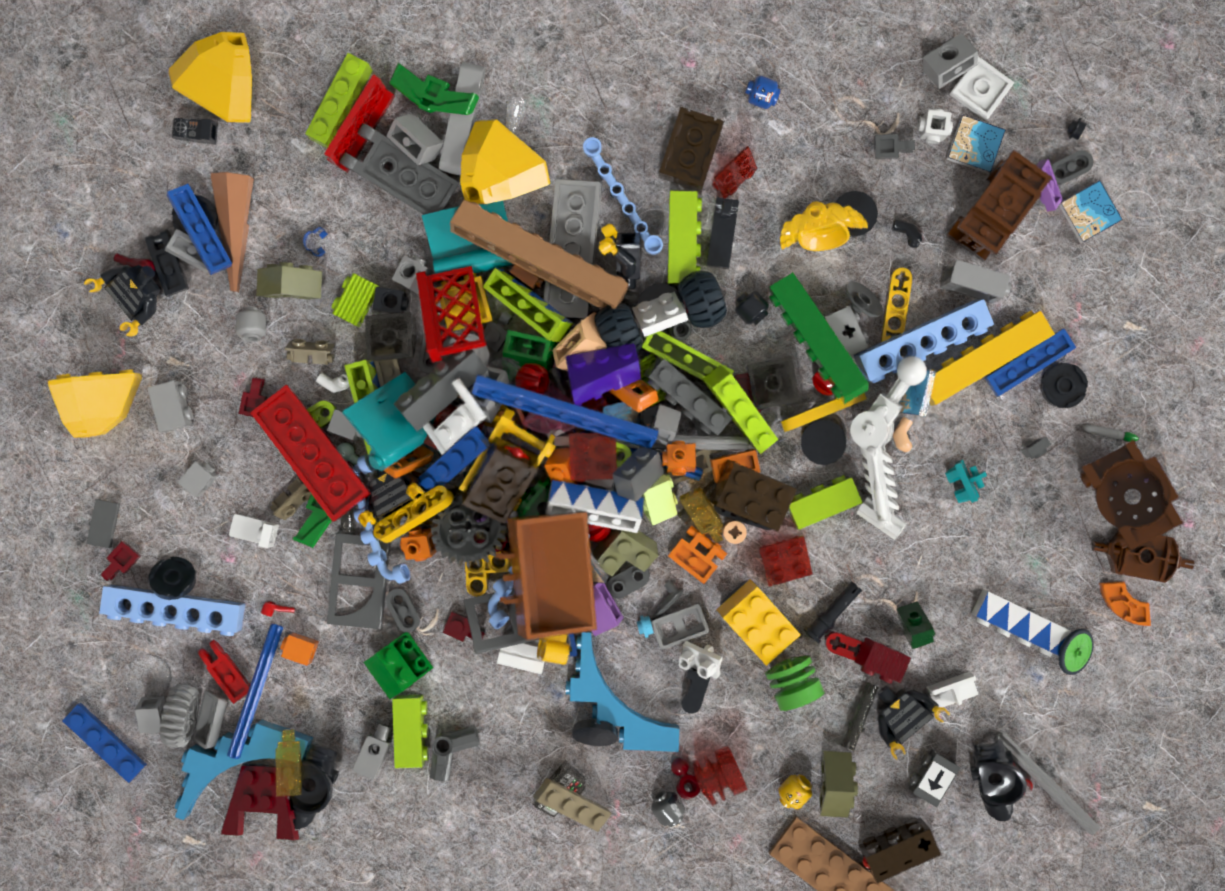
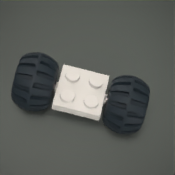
M696 271L688 274L678 285L681 303L675 292L664 293L659 298L641 302L633 307L632 310L636 320H634L631 310L627 305L619 304L616 309L607 305L595 315L594 320L602 340L605 341L607 348L635 343L638 353L642 348V339L638 330L640 328L645 337L688 319L697 328L713 327L721 322L727 314L725 300L716 278L711 272Z

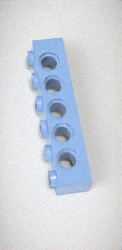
M975 299L853 355L866 380L876 383L885 379L884 375L891 371L893 374L897 373L898 364L902 359L908 356H915L924 361L926 360V355L942 353L947 350L946 346L952 343L959 345L966 342L967 337L972 334L978 336L988 331L987 327L994 325L984 299ZM965 317L969 322L966 329L962 327V320ZM943 327L948 329V336L945 339L941 335ZM923 336H926L928 339V344L925 348L920 343ZM903 345L907 348V355L905 357L900 355V348ZM882 355H885L887 358V363L885 366L881 367L879 364V358Z
M111 584L103 586L99 614L107 615V619L121 620V617L130 618L129 621L133 623H144V620L152 621V625L166 626V623L175 624L177 629L196 627L199 632L211 633V630H218L221 635L234 636V633L242 630L246 603L190 595L175 600H166L156 596L152 590ZM125 599L131 602L130 610L124 607ZM148 602L154 606L153 613H149L146 609ZM170 605H173L177 610L175 617L169 613ZM193 608L199 612L198 620L194 619L191 615ZM215 611L222 615L221 623L214 620Z

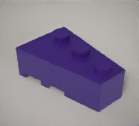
M635 343L565 356L574 405L580 407L582 406L581 403L594 398L596 400L601 398V394L611 389L616 391L641 379Z

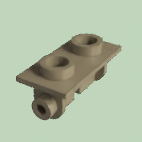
M293 339L285 347V350H288L287 360L297 363H308L309 355H312V364L329 365V363L334 361V354L330 353L334 349L335 344H329L325 340L306 342L304 339Z
M299 477L287 487L291 493L290 496L283 491L272 501L273 505L270 508L274 512L273 515L286 520L293 516L304 502L309 500L311 493Z

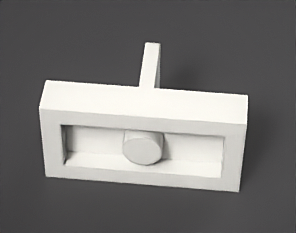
M970 672L926 687L929 697L938 703L939 707H945L954 703L961 705L962 700L979 695L974 683L976 677Z

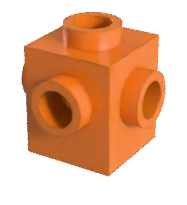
M673 441L671 444H667L666 452H662V466H667V472H672V475L675 476L686 475V472H695V444H685L684 441Z
M414 527L401 538L400 547L402 552H404L406 560L424 561L431 558L437 552L436 544H433L432 537L434 535H432L431 528L422 529L421 527Z

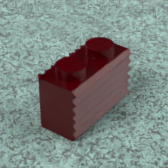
M866 637L860 647L855 663L862 666L860 669L862 672L871 676L875 672L880 674L879 679L892 684L893 680L901 683L912 658Z

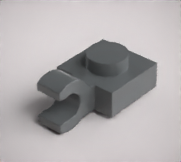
M899 134L875 135L874 137L875 159H898L899 152L912 153L915 150V140L899 141Z
M505 310L497 323L491 321L484 329L486 345L496 352L504 344L508 332L505 328L513 318Z
M1039 437L1035 441L1028 440L1022 444L1023 449L1021 451L1025 457L1036 459L1047 452L1046 448L1052 444L1047 437Z

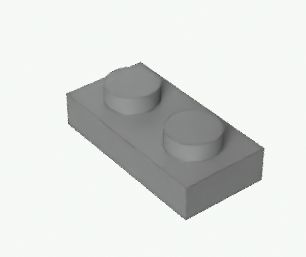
M176 229L165 251L207 273L208 270L189 235Z

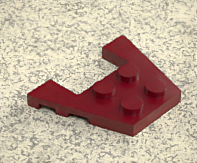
M242 765L221 835H243L244 812L277 814L276 839H299L298 830L295 831L293 823L295 819L294 810L290 809L288 797L291 795L285 767Z

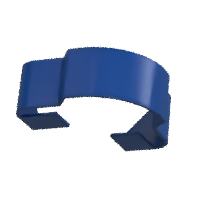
M318 227V228H316L314 231H308V232L304 235L303 244H304V247H305L306 249H307V247H306V238H307V236H308L310 233H316L317 231H319L320 229H323V228ZM325 230L319 234L322 239L328 235ZM322 247L317 250L319 255L313 252L317 257H321L326 253Z

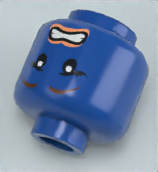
M759 75L754 81L749 80L745 93L748 94V102L763 109H769L770 106H775L781 89L778 88V83L775 80Z

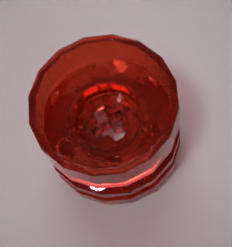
M728 745L714 751L717 762L712 763L708 756L704 755L703 759L706 767L702 768L698 758L692 761L698 785L712 806L718 804L714 795L717 792L722 801H726L724 792L726 788H729L734 796L748 791Z

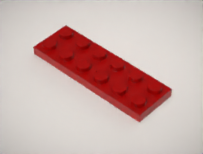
M286 384L250 412L332 522L337 521L371 494L289 385Z

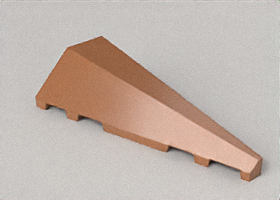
M229 172L211 173L222 245L232 262V266L227 268L230 291L239 292L249 231L247 220L254 179L249 175Z

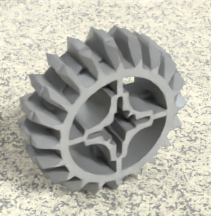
M177 684L169 692L165 706H163L164 709L160 721V739L163 744L170 747L183 748L191 739L196 726L200 704V695L195 687Z

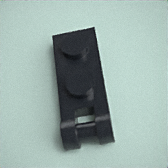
M166 229L160 231L159 235L145 237V241L165 296L169 297L188 290L189 286L178 257L165 251L167 244L172 238L170 232ZM163 243L165 248L158 250V245Z

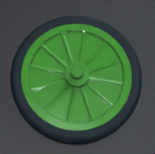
M1074 630L1066 637L1060 648L1059 666L1067 675H1075L1082 671L1092 656L1094 641L1088 630Z

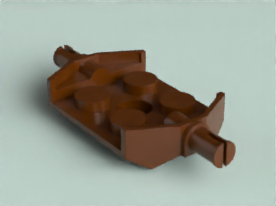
M1118 532L1107 544L1093 541L1092 545L1100 546L1101 548L1091 547L1092 551L1104 552L1107 555L1112 573L1166 583L1174 576L1177 568L1183 567L1191 570L1194 568L1193 565L1185 563L1195 564L1194 560L1180 557L1179 547L1174 538L1162 535L1131 551H1128L1127 548H1121L1116 539V536L1119 535ZM1145 549L1151 553V558L1147 562H1143L1140 557L1141 552Z

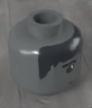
M661 791L654 796L651 811L661 825L673 827L683 820L685 807L674 792Z

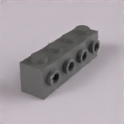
M472 349L453 353L443 362L438 363L428 375L419 379L416 385L408 392L403 393L394 405L418 431L459 396V393L452 385L453 381L460 378L465 387L469 388L476 381L477 375L483 376L488 369Z
M658 356L644 372V375L649 379L647 383L656 391L659 389L666 393L664 398L674 406L679 404L683 408L681 412L690 420L695 418L700 422L698 427L709 435L712 432L718 436L731 421L732 417L664 358Z

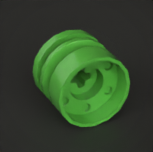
M809 655L788 658L765 672L767 679L772 680L769 683L771 688L782 687L774 695L780 711L802 707L824 695L825 692L819 678H807L816 671L814 666H808L812 663Z

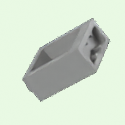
M955 260L946 266L940 288L994 303L1008 296L1012 284L1009 283L1010 275Z

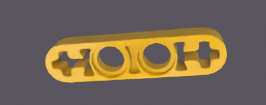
M898 268L890 276L880 343L891 338V335L886 336V332L901 334L905 330L912 285V274L906 268ZM900 273H903V277L907 278V281H904L901 289H906V292L901 290L893 291V287H899V280L895 277L900 275ZM894 295H901L903 297L904 303L901 307H895L892 304V297ZM891 317H896L900 321V327L897 330H893L888 326V321Z
M864 392L846 404L843 403L841 398L835 399L785 419L780 423L784 432H787L864 401L867 397Z
M441 485L434 487L418 497L416 501L413 500L379 521L374 527V536L384 543L395 540L446 509L452 503V492ZM426 504L425 511L419 514V508ZM407 515V521L403 525H400L402 517Z

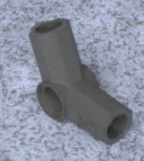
M475 725L452 732H442L436 737L432 745L433 754L430 779L449 781L453 753L480 745ZM443 739L448 741L450 748L441 749L438 741Z

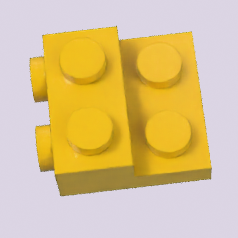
M474 273L482 324L491 322L493 319L486 289L483 288L482 276L477 277L476 273ZM469 275L463 276L464 280L458 283L464 285L468 281ZM441 282V286L436 288L441 291L447 282ZM452 285L446 294L454 298L460 289ZM465 292L459 301L467 305L472 296ZM442 298L440 304L444 310L450 301ZM455 304L449 313L457 317L463 308ZM468 311L462 320L470 324L476 316ZM445 317L446 327L448 328L453 320ZM458 323V325L454 328L453 331L464 329L466 327Z

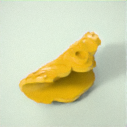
M815 201L810 203L802 214H797L792 218V221L784 223L780 235V246L783 250L799 241L801 247L806 250H831L844 245L849 240L850 233L847 227L868 228V223L861 213H858L850 206L842 207L834 202L823 204Z

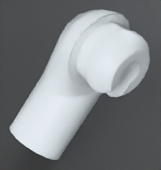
M321 373L316 380L317 383L333 393L346 390L350 386L346 374H341L339 377L332 379L326 374Z

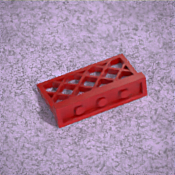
M372 75L324 153L330 163L346 173L350 169L339 163L344 153L357 159L368 141L357 134L361 125L365 123L375 130L395 98V95L386 89L380 78L376 75Z
M472 266L428 276L425 271L416 273L426 346L432 362L442 361L441 356L486 346ZM469 275V279L464 285L456 282L460 276ZM443 280L447 284L440 291L434 287L433 282ZM452 285L460 289L454 298L446 294ZM465 292L472 296L467 305L459 301ZM442 298L450 301L444 310L437 306ZM455 304L463 308L457 317L449 313ZM468 311L476 316L470 324L462 320ZM445 317L453 320L447 329L440 326L441 321ZM458 323L466 327L460 336L452 332ZM471 331L479 334V340L469 342L465 338ZM448 336L456 339L452 346L443 347V342Z

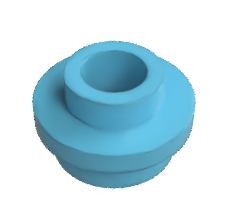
M641 615V620L637 621L640 635L644 634L645 638H648V635L654 634L649 616L644 617Z

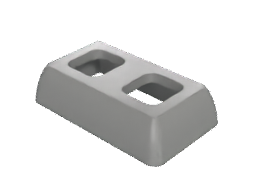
M698 604L653 620L651 623L659 646L663 650L709 632L702 609ZM693 613L697 618L698 626L687 630L683 623V617ZM672 621L676 627L677 634L666 638L661 626Z
M210 691L204 692L193 735V741L204 749L216 745L227 706L226 700Z

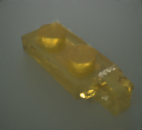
M699 487L681 495L680 501L700 533H709L715 543L722 541L723 532L721 527H723L721 518L702 488Z
M285 729L282 731L283 742H278V747L276 748V795H301L300 741H295V729Z

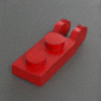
M212 640L209 644L218 659L213 661L211 655L204 648L200 649L198 654L206 664V669L230 701L235 704L247 695L250 683L229 655L224 652L222 646L216 640Z

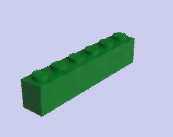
M792 272L769 286L771 293L769 299L775 308L779 306L783 312L781 314L783 321L787 326L791 324L795 330L793 335L799 344L803 343L806 346L807 350L805 352L812 363L816 361L820 367L818 369L820 376L824 381L828 380L832 385L830 389L837 400L841 398L843 403L846 404L866 392L869 388L868 381L795 274Z

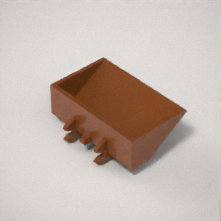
M587 512L507 518L510 551L496 553V558L511 559L512 574L503 575V581H513L514 595L500 597V602H503V604L515 603L518 635L526 640L597 630Z

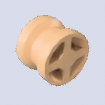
M732 520L724 525L723 536L728 542L738 544L746 538L747 531L741 522Z

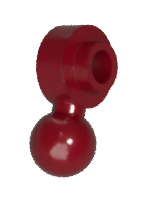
M678 757L671 763V771L680 778L677 782L676 790L680 797L690 800L700 793L701 784L695 776L688 775L689 764L687 760ZM684 785L689 786V792L685 790Z

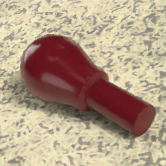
M118 253L114 256V262L130 265L131 267L137 265L142 267L149 266L156 273L154 263L149 259L129 258Z

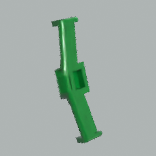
M400 63L397 64L389 82L390 85L414 102L419 109L428 113L437 111L469 115L473 113L479 100V96L476 93L448 91L449 83L427 75L425 82H423Z
M311 494L306 508L313 512L297 535L293 537V540L313 548L332 520Z

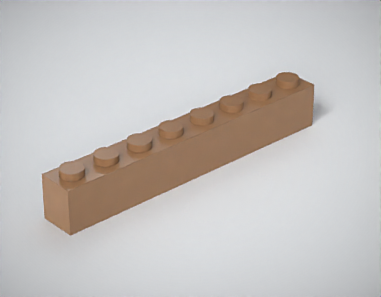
M463 200L450 221L452 233L600 309L607 305L616 309L627 293L629 284L622 277L613 276L605 272L602 267L585 262L581 256L572 255L564 251L561 246L544 241L538 234H530L523 230L520 225L503 220L497 213H489L483 210L475 202Z

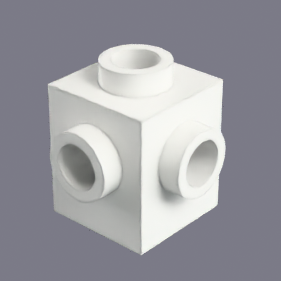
M942 109L928 110L923 117L919 118L917 130L921 131L920 139H926V142L930 144L943 142L952 132V113L944 112Z

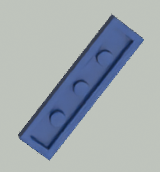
M189 184L168 191L167 197L209 274L212 275L231 267L232 262Z
M1061 329L1055 335L989 374L985 379L996 397H999L1077 347L1066 330Z
M476 426L418 477L421 485L426 492L439 485L445 486L490 447L491 443Z
M82 703L77 704L62 720L128 783L147 765Z

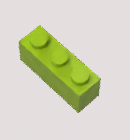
M842 475L832 479L833 484L824 487L823 484L811 488L812 493L805 496L802 493L794 495L788 511L796 529L800 530L863 503L852 477L845 478Z
M423 694L397 695L392 699L394 768H422L425 761L429 759L428 746L425 747V738L428 737V724H424V715H427V701H423Z

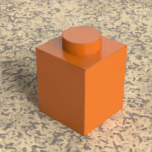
M293 632L288 637L285 636L280 649L283 652L281 657L308 666L313 661L319 641Z

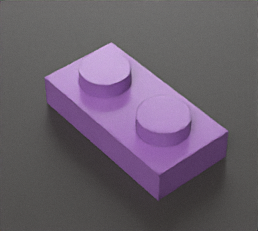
M1045 159L1039 161L1037 167L1052 177L1040 196L1042 204H1045L1046 210L1049 212L1056 210L1063 198L1050 161Z

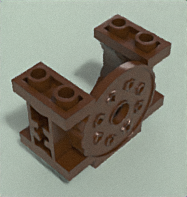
M1013 150L1005 161L1000 160L986 179L990 182L988 188L964 217L960 216L946 235L981 261H985L990 253L996 255L1010 235L1016 231L1052 177Z
M1134 440L1081 468L1082 474H1080V479L1085 487H1091L1093 491L1097 489L1096 502L1100 513L1111 525L1119 528L1117 530L1119 535L1116 536V539L1122 549L1127 548L1128 551H1131L1184 523L1172 504L1180 496L1156 457L1153 456L1145 460ZM1136 489L1140 492L1141 499L1137 504H1129L1125 501L1124 494L1127 490Z

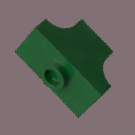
M918 601L896 608L904 635L912 650L934 642V628Z

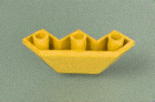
M220 32L195 41L169 68L168 73L172 88L226 122H250L252 73L249 47L245 33Z
M497 119L477 120L474 123L461 156L460 184L464 200L477 204H488L512 199L550 184L546 161Z
M132 369L121 370L119 374L103 375L102 372L88 373V376L71 377V374L56 375V380H49L48 386L63 425L74 438H86L105 435L127 417L141 383L142 374L133 373Z

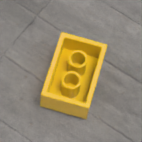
M751 579L716 609L766 666L800 636V633Z

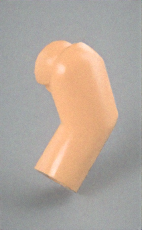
M905 417L901 419L894 430L893 439L900 451L908 452L912 448V443L908 438L907 431L913 422Z

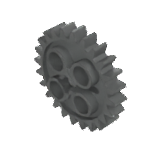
M459 496L458 503L452 500L451 506L444 509V513H437L438 519L432 521L434 528H431L432 535H434L432 537L433 544H436L437 552L441 551L442 558L448 556L450 564L456 559L459 567L463 561L467 563L468 567L471 566L472 561H475L476 565L480 566V559L488 563L489 554L496 557L495 549H503L500 542H506V536L504 535L507 533L506 522L505 524L462 505L463 498ZM459 518H460V519H463V520H462L461 522H459V523L453 522L454 520L459 519ZM479 518H485V519H486V520L483 521V522H477V520H478ZM457 539L462 540V542L458 544H453V541ZM478 539H485L483 543H476Z

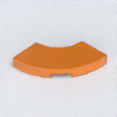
M1124 581L1099 583L1102 597L1113 613L1130 623L1151 626L1149 603L1133 598L1127 591Z

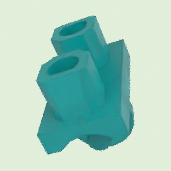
M964 460L956 462L954 467L945 472L949 483L961 479L964 485L963 488L954 491L958 503L970 500L973 503L978 501L980 497L974 482H976L978 489L985 487L982 478L986 477L987 473L986 471L979 473L975 465L969 468L972 476H970Z

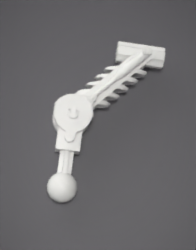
M908 356L899 362L897 367L898 379L887 395L885 393L880 394L870 410L858 414L850 425L851 436L857 445L860 446L861 454L867 459V461L862 460L863 466L868 470V472L863 471L864 477L870 482V484L865 483V487L872 494V499L867 497L858 509L857 514L894 540L900 535L907 523L894 514V509L899 510V505L892 497H898L896 491L890 486H896V483L889 475H894V470L887 462H893L891 456L885 450V445L891 440L894 433L893 421L903 408L899 401L910 386L920 384L925 379L927 370L925 363L915 356Z

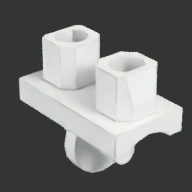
M686 641L683 644L682 654L679 657V667L684 670L692 667L704 679L710 676L717 679L720 676L722 657L713 653L714 648L711 645H706L703 649Z

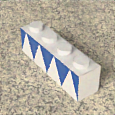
M552 480L546 515L587 512L588 524L637 533L642 521L644 497H640L635 502L619 496L617 492Z
M982 590L971 613L977 617L976 622L986 627H989L991 623L998 627L997 632L1007 637H1010L1011 634L1019 637L1017 641L1028 647L1031 644L1039 646L1038 651L1049 657L1052 654L1059 656L1064 640L1072 632L986 590Z

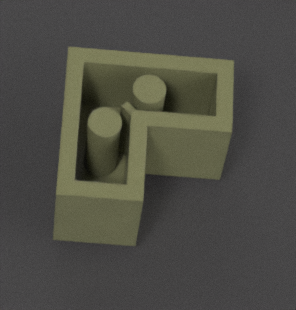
M280 262L279 265L267 264V268L257 269L256 296L276 299L288 297L305 300L321 299L322 271L313 270V266L299 265V268H295L293 263Z
M612 528L609 536L603 539L593 550L594 565L610 576H613L626 560L645 572L659 556L657 543L639 530L637 533Z
M823 752L821 760L822 786L819 794L820 816L848 818L850 809H854V796L858 795V783L854 782L853 776L856 775V762H852L851 752Z

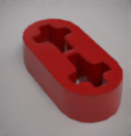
M830 632L824 641L826 648L830 652L854 661L857 655L854 656V652L849 650L848 646L857 647L860 644L861 647L863 643L856 638L839 632ZM837 636L839 637L838 640L844 643V647L836 645L834 649L830 640H835Z

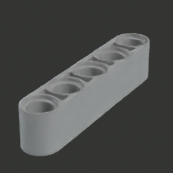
M466 62L461 64L455 92L476 93L479 96V100L472 114L450 113L439 164V170L442 172L461 176V156L476 120L486 73V67Z

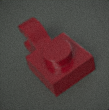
M252 378L250 392L242 393L238 414L253 417L250 412L267 400V396L261 395L265 379Z
M121 541L106 558L111 564L101 573V576L106 581H112L119 573V570L122 573H127L141 555L125 541Z
M452 611L442 633L462 642L465 641L466 636L472 639L467 617ZM481 631V635H482V639H483L485 633Z

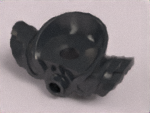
M1002 739L992 744H976L973 751L974 767H970L973 781H978L980 796L988 814L995 818V820L1008 821L1013 814V804L1020 800L1026 792L1027 782L1023 773L1013 765L1011 751H1006ZM993 773H998L1002 776L1001 780L997 783H991L988 777Z
M317 743L310 744L308 751L305 753V759L302 760L300 767L297 766L292 775V779L295 781L290 791L289 804L290 809L294 810L295 819L293 820L294 828L299 830L307 827L313 821L316 813L326 808L332 798V784L336 782L339 771L336 770L337 764L335 763L337 752ZM306 778H311L315 781L316 787L314 790L309 791L305 789L303 782Z

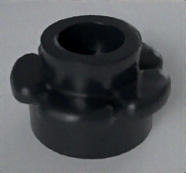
M1079 118L1077 121L1072 120L1067 129V133L1070 134L1069 139L1074 138L1078 140L1087 125V123L1081 121L1082 118Z

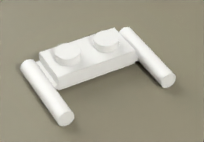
M460 378L453 381L452 385L465 404L457 408L436 429L430 421L423 426L442 456L477 426L479 422L486 418V415Z

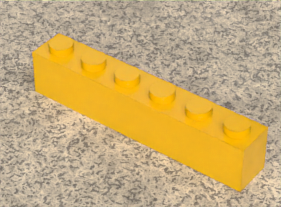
M1030 310L1019 317L1021 321L1015 325L1010 322L1001 327V333L995 337L993 334H990L980 340L982 344L974 348L972 345L961 351L962 356L958 359L949 358L941 363L942 368L936 372L934 369H931L924 393L930 405L939 404L1055 335L1041 311L1033 313Z

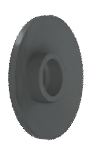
M855 281L847 283L845 290L855 311L863 312L871 317H879L883 313L880 301L867 287Z

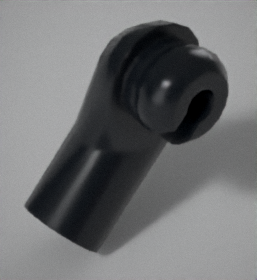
M900 220L894 221L892 230L906 234L909 238L908 245L910 247H919L920 242H922V234L912 223Z

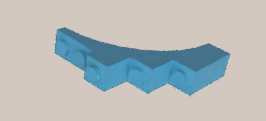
M585 631L582 632V635H577V649H581V658H576V672H580V675H571V681H566V695H570V701L597 702V705H593L592 719H597V724H600L601 721H606L614 726H623L624 729H619V743H623V750L679 752V725L659 722L645 717L622 702L604 681L597 666L592 648V632Z
M261 719L256 725H252L248 737L251 739H246L239 759L227 756L234 735L231 732L218 738L215 745V750L217 751L208 748L204 749L196 744L189 748V750L186 749L181 759V762L184 763L181 771L190 774H187L183 781L182 787L185 788L183 795H180L176 801L175 809H177L175 818L186 819L191 814L198 797L206 786L217 775L230 767L247 761L265 758L285 759L301 763L305 759V753L308 751L313 737Z

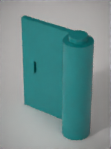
M503 200L479 204L483 210L489 213H497L503 220L508 222ZM460 206L422 215L433 257L435 274L472 266L473 272L477 274L494 270L495 268L514 265L451 232L450 221Z
M406 372L342 412L371 447L369 463L374 469L380 471L385 470L431 439L423 427L417 431L394 405L403 393L408 392L416 385ZM440 413L430 420L435 429L445 421Z

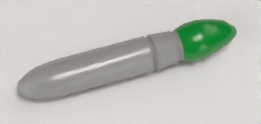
M1085 425L1083 427L1084 431L1094 435L1121 439L1125 442L1132 440L1136 442L1139 440L1137 435L1128 431L1123 432L1096 425Z

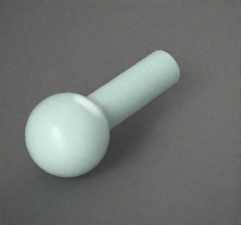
M341 443L337 449L345 460L350 461L353 465L357 464L359 457L354 454L353 446L349 443ZM370 472L365 475L369 477L373 472Z

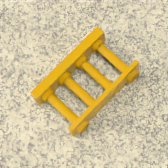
M506 408L488 441L492 444L496 436L501 438L504 432L507 434L511 433L541 451L538 455L539 466L544 456L549 458L555 448V445L552 444L555 436L551 434L547 442H543L514 425L515 422L511 419L515 412ZM489 447L477 457L459 488L463 491ZM522 499L519 500L513 511L517 510Z

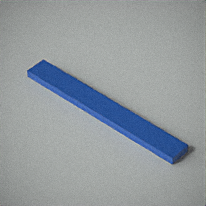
M477 375L471 393L472 395L649 449L652 448L658 437V430Z

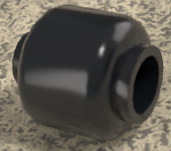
M745 291L736 300L738 305L735 308V312L747 325L754 324L756 326L769 314L767 311L769 304L757 291H753L750 294Z

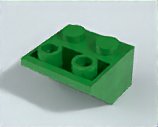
M508 330L503 349V368L507 372L508 379L515 380L517 371L528 363H536L543 366L549 373L550 379L555 361L552 350L559 343L544 337Z
M409 632L403 633L363 662L389 700L403 692L434 668Z

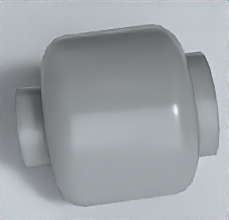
M256 307L244 308V311L236 315V334L245 342L260 341V338L266 334L265 314L258 311Z

